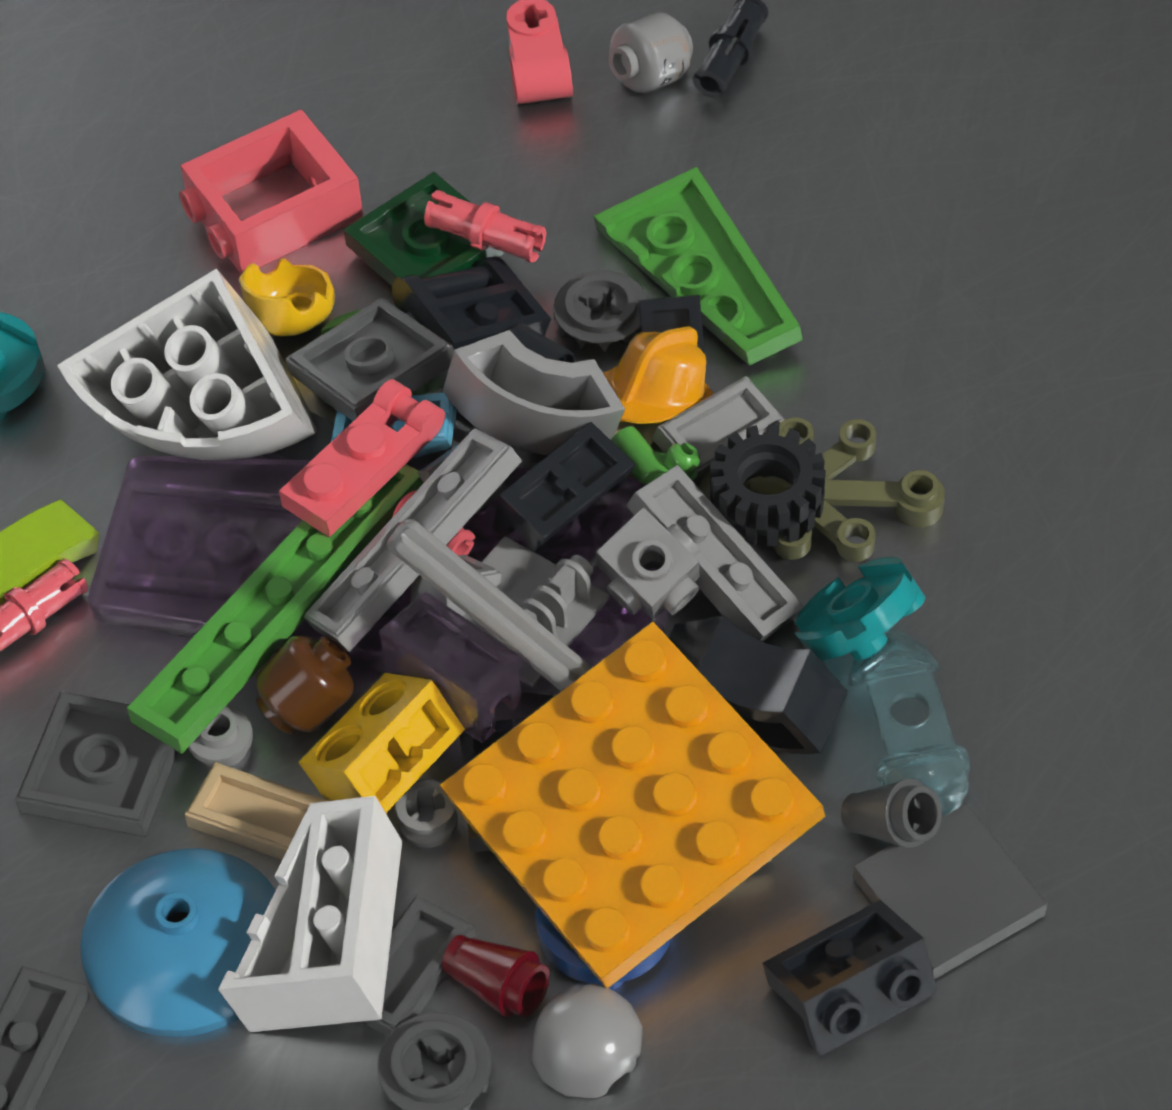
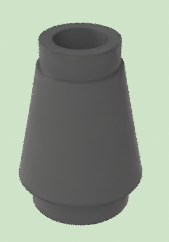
M905 779L859 793H851L843 801L841 819L845 828L852 833H859L906 848H915L933 838L938 832L942 821V806L939 797L931 788L918 780Z

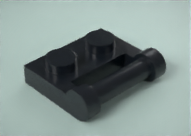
M500 256L482 258L476 262L474 267L421 279L417 275L400 277L395 279L392 284V297L396 307L404 313L410 312L418 323L452 345L454 350L505 332L522 323L545 336L551 321L550 316Z

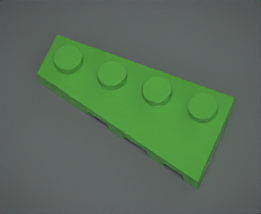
M698 167L593 216L597 231L671 297L700 295L702 324L749 366L803 340L799 323Z

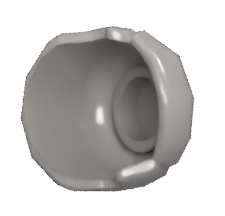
M593 983L586 985L576 984L552 997L542 1009L534 1029L531 1061L542 1081L564 1096L581 1098L602 1097L617 1079L625 1073H632L636 1065V1058L641 1052L644 1028L631 1003L612 989Z

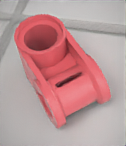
M518 0L510 6L506 17L511 43L509 45L510 68L517 105L573 97L569 57L566 47H563L556 11L553 5L546 0Z

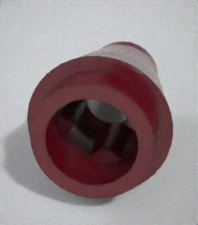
M459 934L450 941L442 958V970L444 973L453 976L455 980L504 1017H511L515 1014L521 1017L532 1015L542 1003L549 987L550 970L547 965L540 963L538 955L533 951L469 938Z

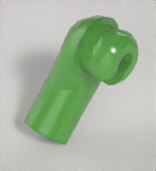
M632 426L621 429L612 438V442L636 464L631 473L642 484H649L676 465L692 481L697 477L696 469L701 463L700 454L695 447L688 443H682L681 446L678 443L673 444L667 453L654 452L639 431Z

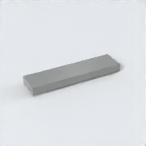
M474 428L310 607L303 618L315 631L333 640L340 647L350 652L419 576L418 573L389 551L387 542L392 533L395 532L396 527L404 520L416 521L447 545L522 462L521 458L511 446Z

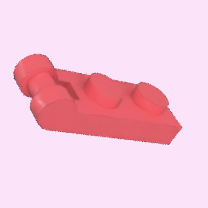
M394 379L388 380L379 388L373 403L279 490L282 507L330 538L437 435L445 420L444 410L428 400L418 402L412 398V392L408 387ZM400 419L406 424L396 432L390 426Z

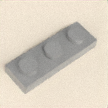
M678 465L636 491L627 503V508L634 515L644 507L664 528L667 529L671 524H675L693 540L699 549V553L694 557L699 561L700 577L695 583L721 614L742 632L763 642L794 620L804 608V605Z

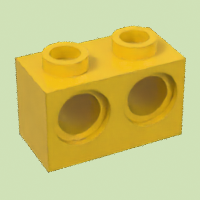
M384 673L298 763L325 800L335 801L376 796L383 810L387 813L458 738L465 728L432 680Z

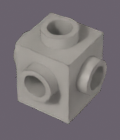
M644 507L596 552L599 569L612 580L607 586L608 591L632 615L639 609L652 621H655L665 610L674 615L699 590V586L695 583L700 577L699 561L694 557L699 553L698 547L677 525L671 524L667 529L664 528ZM652 567L659 568V569L656 570V571H648V570H647V569L652 568Z

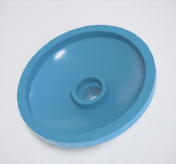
M186 848L171 850L135 863L116 876L103 889L86 917L81 936V961L90 989L101 1006L118 1021L133 1029L152 1035L165 1037L195 1036L220 1029L239 1019L218 989L227 971L236 972L252 940L247 934V930L255 914H265L276 891L275 888L258 869L248 862L228 853L211 849ZM188 913V916L180 922L167 921L174 914Z

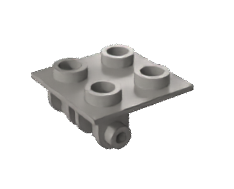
M504 536L482 561V563L501 572V583L496 587L568 647L610 599L608 593L591 584L589 576L593 573V568L586 559L579 555H573L570 559H561L557 564H554ZM468 614L463 615L458 621L447 627H441L431 621L427 623L429 628L532 688L543 677Z

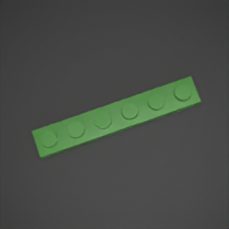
M406 464L330 538L302 520L127 707L131 723L182 754L305 620L303 616L392 519L393 512L401 499L408 493L417 491L423 485L417 473L419 471Z

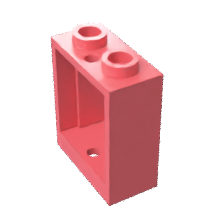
M302 109L180 165L185 189L179 192V198L184 211L193 223L202 222L206 227L209 242L217 256L221 259L228 257L241 274L251 263L256 264L260 268L363 217L358 177ZM290 164L295 166L311 186L310 189L242 221L222 197Z

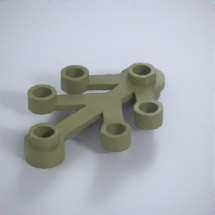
M791 417L779 424V436L786 437L791 428L800 432V437L804 438L800 441V444L808 438L814 442V428L809 421L799 417ZM852 419L845 422L839 430V442L822 454L825 461L824 470H826L825 497L822 515L820 518L815 517V527L836 544L840 556L853 562L864 561L873 554L875 549V528L865 519L845 518L831 505L893 507L895 515L902 523L911 527L921 528L933 525L941 518L945 499L944 486L933 473L926 470L911 471L902 477L899 482L831 480L854 462L865 461L874 454L876 449V429L870 422L862 419ZM858 437L866 441L854 443L849 441V439ZM710 471L705 473L700 481V490L709 500ZM758 476L743 484L750 491L763 495L782 493L792 487L786 480L782 478H768L770 476ZM799 527V537L801 539L790 543L783 538L785 534H780L778 536V546H773L775 552L782 558L789 560L804 557L811 548L812 530L807 533ZM857 536L865 539V541L862 543H852L847 538Z

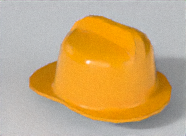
M687 326L665 332L639 333L631 339L618 366L603 372L625 408L620 421L636 424L660 423L674 418L713 395V391L705 383L707 360L704 352L697 347L698 335L694 328Z

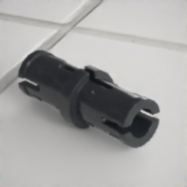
M737 0L725 24L719 26L712 33L708 43L710 50L692 78L693 84L702 94L714 98L723 96L738 66L748 62L754 49L752 42L769 15L768 8L763 1ZM736 37L737 39L728 55H726V50L733 38Z

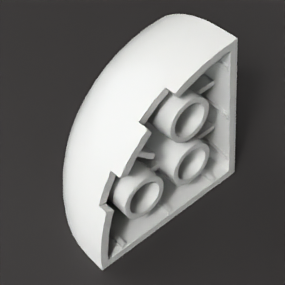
M217 269L57 365L67 383L80 399L110 426L134 441L174 456L207 461L252 458L289 447L316 433V426L304 397L269 332Z

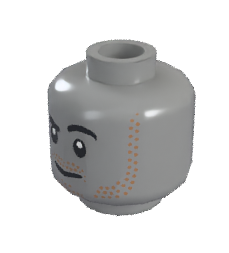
M650 13L628 21L618 27L611 38L609 52L610 68L613 74L634 92L649 93L685 76L693 53L691 36L683 24L666 13Z

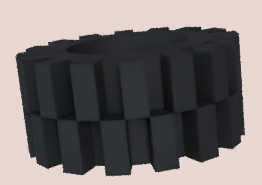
M768 424V434L759 435L757 425L746 427V439L743 440L735 432L728 436V448L720 444L715 451V460H711L710 501L738 533L742 530L745 531V541L749 544L756 545L758 535L767 536V546H778V536L780 534H785L789 543L798 540L799 527L807 533L815 527V517L820 518L823 512L826 470H824L825 461L822 453L816 454V444L809 438L800 444V432L790 428L786 437L779 436V425ZM758 476H776L789 482L792 487L782 493L763 495L750 491L743 484Z

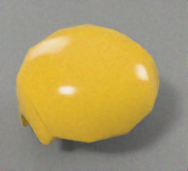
M281 258L275 269L269 273L260 272L259 267L251 263L238 279L243 301L261 321L271 336H295L317 327L329 317L335 303L334 288L327 272L313 265H292L285 258Z

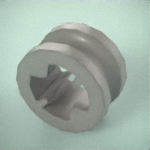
M433 779L416 781L395 805L401 836L409 844L419 848H433L442 845L453 836L457 829L458 815L456 808L445 796L439 781ZM425 805L434 806V820L420 822L419 807Z

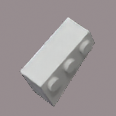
M376 796L310 803L274 876L279 885L264 915L255 914L247 930V934L252 940L236 972L227 971L218 989L249 1032L381 1020L402 839Z

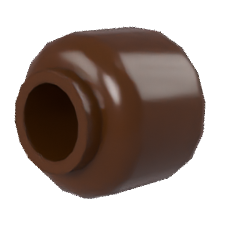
M306 636L291 637L256 676V687L259 696L256 698L258 708L274 726L286 733L295 734L297 730L304 733H312L321 730L349 700L354 691L353 680L347 670V667L351 664L349 656L337 643L327 637H321L318 641Z

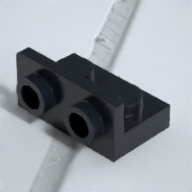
M881 900L762 962L768 984L803 1018L810 1046L819 1055H824L927 999L934 995L937 989L924 938Z

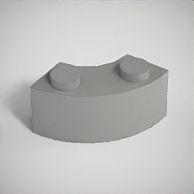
M510 330L454 350L443 387V392L461 415L485 434L514 448L542 455H550L590 422L612 441L625 410L594 359L573 363L546 359L526 348Z

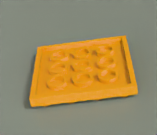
M654 622L643 628L440 784L448 800L605 988H609L825 817L823 805Z

